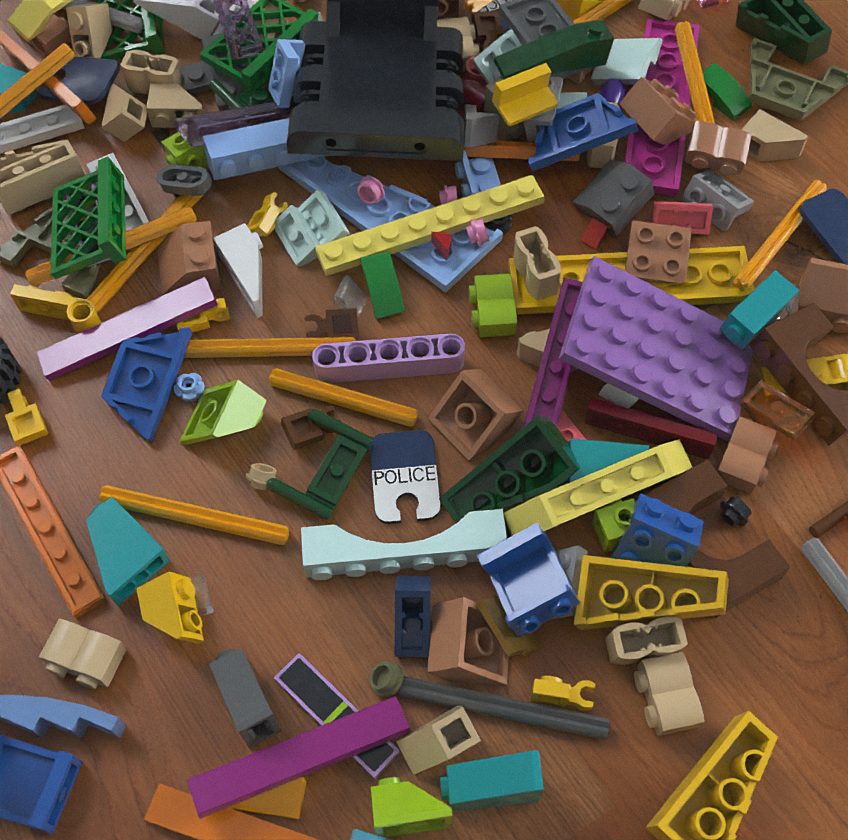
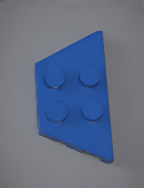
M596 93L556 109L553 124L551 126L541 125V131L537 134L535 140L537 148L534 157H530L528 162L532 171H535L639 130L635 119L632 117L628 119L622 114L620 108L614 104H609L605 97Z
M180 328V332L166 335L159 332L149 334L145 338L134 337L122 340L103 389L101 398L148 442L153 443L193 334L190 328Z

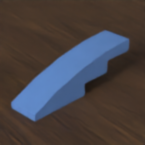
M0 695V720L40 738H44L51 725L81 739L88 726L120 739L127 726L117 716L82 704L48 697Z

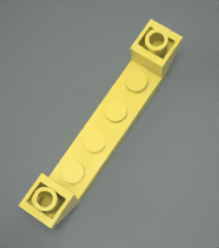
M23 0L10 16L7 23L26 41H30L47 29L52 14L73 0Z
M680 439L658 445L541 494L504 512V520L511 536L535 523H538L543 531L546 532L553 527L640 490L679 476L693 467Z

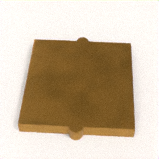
M493 595L490 599L480 600L476 603V606L508 656L518 654L526 656L530 652L537 651L542 647L534 632L518 636L507 625L505 620L507 615L500 598Z

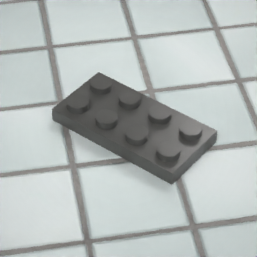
M512 0L499 5V15L508 27L513 30L522 45L554 30L574 24L556 0ZM588 68L552 73L550 77H562L563 79Z

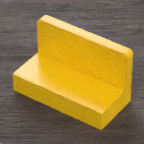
M546 63L495 83L492 102L508 126H513L557 107L558 101L548 87L552 71Z

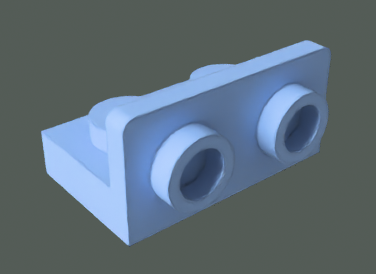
M277 39L268 89L278 108H289L291 97H293L295 75L301 69L305 49L303 40Z
M464 150L463 161L455 162L457 179H462L463 184H461L463 198L501 185L493 158L480 157L468 159Z

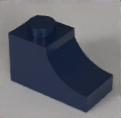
M397 576L395 657H429L431 576Z

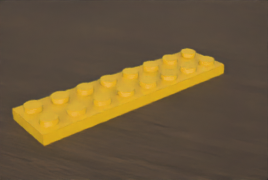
M745 246L689 249L686 280L682 285L645 281L690 305L740 303L755 290L753 284L745 292H741L739 288L733 285V281L748 263ZM627 252L556 256L561 267L557 294L541 300H536L529 294L525 285V276L517 270L513 258H509L508 267L512 279L516 315L554 313L563 278L583 282L588 264L594 256L625 271Z

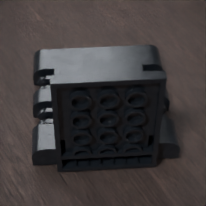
M327 0L326 22L309 21L301 27L299 40H303L305 43L301 64L303 68L296 72L293 86L294 103L300 104L290 112L287 134L288 154L463 161L464 121L455 111H463V81L456 75L463 73V35L456 28L437 27L438 0Z

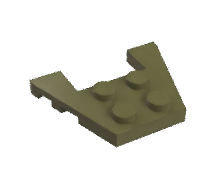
M756 38L752 41L749 68V102L801 121L848 85V71L830 65L823 80L820 81L770 63L776 45Z
M52 207L34 219L35 223L24 231L17 230L10 235L12 239L0 247L1 262L15 268L32 246L51 253ZM71 212L64 218L63 223L69 219ZM70 232L62 241V244H65L73 233ZM79 243L74 247V249H79ZM101 263L70 273L61 284L64 291L78 298L87 299L92 292Z

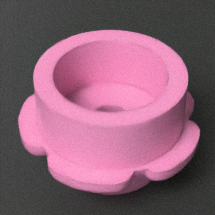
M363 177L360 185L357 187L359 198L366 204L378 203L380 199L384 198L383 185L374 177Z
M445 185V190L439 191L441 205L458 200L456 186L447 187Z
M482 218L476 221L471 219V226L466 227L472 244L478 243L479 247H482L483 243L490 241Z

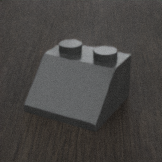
M610 160L572 203L591 219L595 218L607 225V231L617 237L654 195L652 180L629 163Z

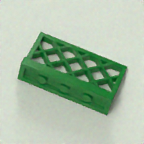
M96 0L97 4L108 3V7L113 6L116 10L141 17L144 23V29H142L141 33L129 31L130 33L123 40L118 37L125 29L116 27L112 31L100 59L116 60L124 58L129 50L145 52L152 50L154 55L165 54L162 18L143 9L139 5H136L134 8L129 7L133 0H123L121 3L116 0ZM137 36L143 38V42L131 44ZM112 43L118 44L114 50L106 52Z
M259 0L200 53V59L241 83L245 93L261 89L271 77L277 39L299 40L301 27L306 22L319 21V14L311 8L304 12L285 0ZM269 3L279 8V10L263 11ZM287 17L298 19L294 23H284V18ZM265 19H281V24L265 25ZM262 20V26L246 27V24L250 21ZM283 32L278 38L267 39V33ZM264 34V40L248 41V35ZM245 35V41L229 43L233 36ZM266 48L261 54L250 55V49ZM247 49L246 56L231 57L230 51ZM227 51L228 57L215 58L212 56L215 52ZM249 64L241 73L232 68V65Z
M108 156L98 160L97 171L53 189L50 274L55 279L107 258H110L115 264L126 260L124 175ZM97 183L91 192L88 191L92 184ZM73 193L66 202H63L64 196ZM82 196H85L86 198L78 207H75ZM95 201H98V204L95 206V208L91 212H88V209L93 205V203ZM70 211L73 212L69 219L63 223L62 221ZM82 217H86L78 228L74 227ZM95 222H98V225L92 231V233H87V231L92 227V225ZM70 232L73 233V235L68 239V241L65 244H62V241L65 239V237ZM82 238L86 239L78 250L74 249ZM98 243V250L87 254L94 244ZM69 254H72L73 256L70 258V260L62 265V262L66 259V257Z

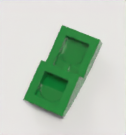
M714 62L702 71L707 93L714 97L713 106L734 120L752 107L753 103L749 102V96L744 89L718 64Z
M390 251L361 257V266L366 287L369 291L374 317L377 319L405 312Z

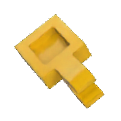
M276 192L268 194L264 198L263 206L260 210L255 211L247 225L251 233L256 232L259 237L268 236L276 226L274 222L278 215L288 208L287 202H283L278 206L275 205Z
M216 299L217 306L177 323L178 331L180 332V328L186 327L190 328L192 333L211 328L209 320L222 322L230 319L225 299Z
M20 388L8 392V398L14 412L6 414L5 417L16 445H23L48 435L44 420L36 403L28 405L26 397L22 395Z
M542 676L541 679H534L530 702L565 708L566 705H570L583 711L592 710L594 702L583 700L580 692L583 690L594 691V682L582 680L574 687H570L571 684L562 683L563 680L554 676Z

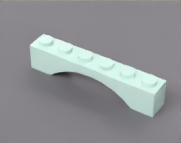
M503 509L469 512L458 523L444 532L424 540L409 543H381L365 540L346 532L335 524L302 527L303 568L306 578L312 577L315 580L330 579L332 575L339 574L359 577L371 571L392 574L403 568L414 567L415 570L424 571L433 568L434 565L447 564L449 567H462L468 562L479 561L477 555L507 539Z

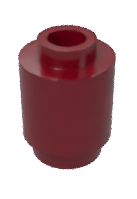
M465 80L463 82V105H476L477 112L484 113L485 86L477 80Z

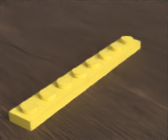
M533 175L316 246V255L325 275L329 276L361 265V257L390 251L391 255L430 242L431 231L454 234L471 226V219L476 221L482 218L483 222L487 223L543 204L544 194Z

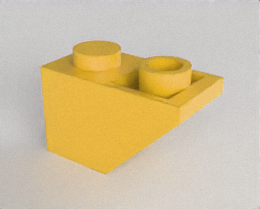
M168 571L136 588L143 621L179 640L197 644L204 641L201 629L202 620L197 611L194 597L195 588L190 577Z

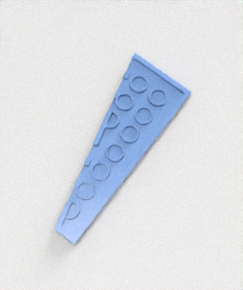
M324 156L278 167L279 170L313 194L317 189L325 192L337 213L362 231L435 207L428 203L427 199L394 185L389 187L383 185L384 198L380 199L378 203L366 204L357 194V187L364 176L352 172L351 167L346 165L338 166L330 163L328 160H325ZM486 228L490 241L483 243L482 247H479L478 243H471L467 229L452 234V246L448 260H445L431 241L394 253V255L446 293L503 239V232L499 229L493 231Z

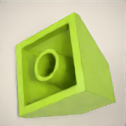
M239 380L204 389L179 443L183 445L192 444L253 428L261 421L263 417L262 410L267 400Z
M399 777L381 779L378 781L379 786L371 787L374 828L377 836L390 838L452 828V808L409 781L400 782Z

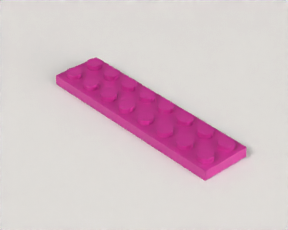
M647 18L644 38H661L663 42L656 64L649 65L645 79L651 82L653 79H656L664 86H670L678 93L679 97L677 100L681 104L686 103L690 106L691 95L675 34L676 24L679 22ZM690 24L697 49L700 25ZM637 124L639 131L628 135L624 162L631 164L652 180L655 194L677 197L686 135L664 145L652 140Z

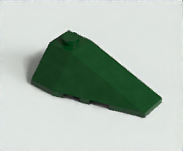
M603 20L576 23L554 30L494 58V63L503 80L544 63L552 71L551 74L604 66L607 63L614 37Z
M536 416L444 493L439 500L455 522L458 523L469 512L503 509L556 489L576 473L580 467L568 441L549 417Z

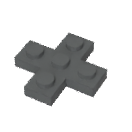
M222 33L201 38L204 49ZM259 48L250 50V55L261 54ZM227 51L215 52L212 56L215 58L228 57ZM230 51L231 57L247 55V51L233 54V51ZM204 61L181 67L185 88L190 95L210 91L209 83L213 79L218 80L236 99L239 94H243L241 83ZM249 64L232 65V68L241 73ZM215 94L219 111L230 110L231 108Z

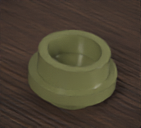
M394 662L378 663L372 669L369 677L373 691L384 698L394 695L403 682L402 668Z

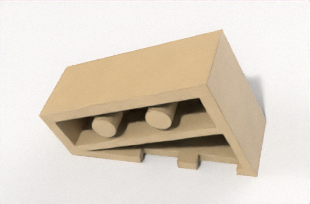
M68 139L32 146L31 152L16 154L14 150L5 152L6 157L0 158V201L7 215H10L40 201L50 199L53 196V189L85 176L80 161Z

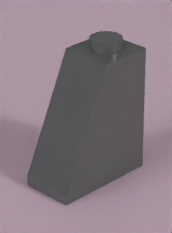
M242 647L237 650L228 649L220 653L215 658L216 661L210 663L209 666L234 724L247 746L251 748L282 732Z

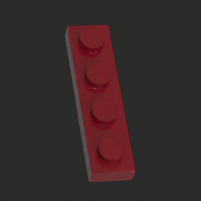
M591 398L584 422L591 426L656 445L680 439L687 454L704 459H709L718 435L709 432L703 427H691L680 424L674 419L649 415L637 408L629 409L618 406L606 399L598 400Z

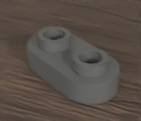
M174 164L163 168L157 175V182L165 193L201 196L212 185V179L208 171L203 167Z

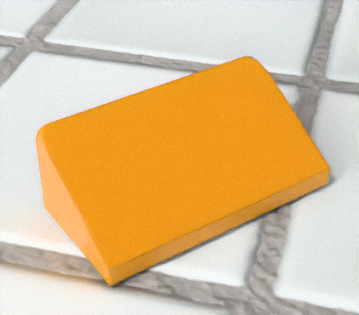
M301 777L228 808L300 820L307 782L304 777Z

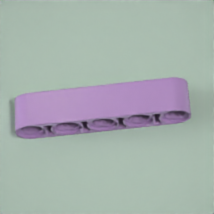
M438 334L326 343L315 348L312 359L316 377L319 381L325 383L450 374L458 372L464 366L465 342L456 334ZM448 352H454V353H456V354H455V355H448V354H446V353H448ZM416 355H425V357H422V358L415 357V356H416ZM387 357H393V358H394V359H392V360H385V358H387ZM358 359L364 360V361L359 362V363L353 362V361L358 360ZM326 362H332L330 365H322Z

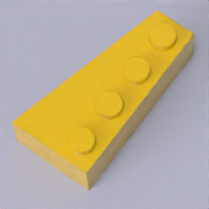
M583 555L577 596L580 604L576 605L574 625L579 630L616 627L626 623H650L657 618L667 616L687 619L722 615L726 612L728 574L726 571Z
M750 711L735 716L645 828L658 840H735L738 826L743 815L748 811L752 801L750 800L756 783L762 777L778 736Z

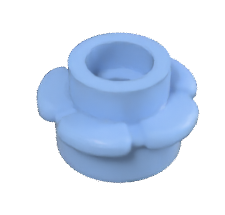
M190 373L180 375L176 379V385H174L173 389L176 396L180 397L183 401L194 402L201 397L205 385L200 375Z

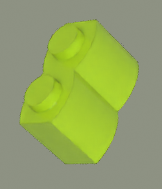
M511 274L474 276V285L469 286L470 304L475 303L476 310L471 311L473 329L478 328L480 338L516 335L517 316Z

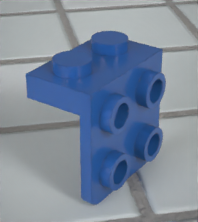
M640 493L634 505L630 524L612 553L611 558L687 567L699 548L704 521L690 513L682 512L664 504L658 499L650 498Z

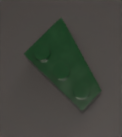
M745 0L738 4L736 27L759 40L776 45L777 50L805 65L827 52L832 29L804 0Z

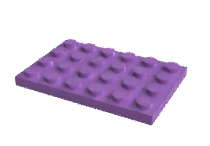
M594 256L588 264L559 359L692 425L703 427L711 433L718 434L717 437L729 442L740 416L753 350L749 345L741 349L736 343L731 342L719 330L724 321Z

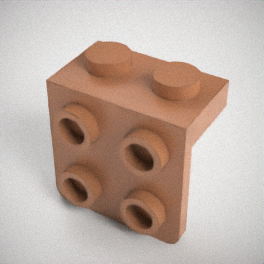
M632 220L627 238L628 252L625 272L645 281L682 285L686 280L692 228Z

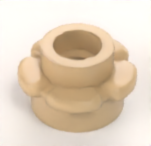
M254 463L245 476L247 480L251 481L250 485L253 488L268 490L266 487L267 481L270 478H275L277 470L266 464Z

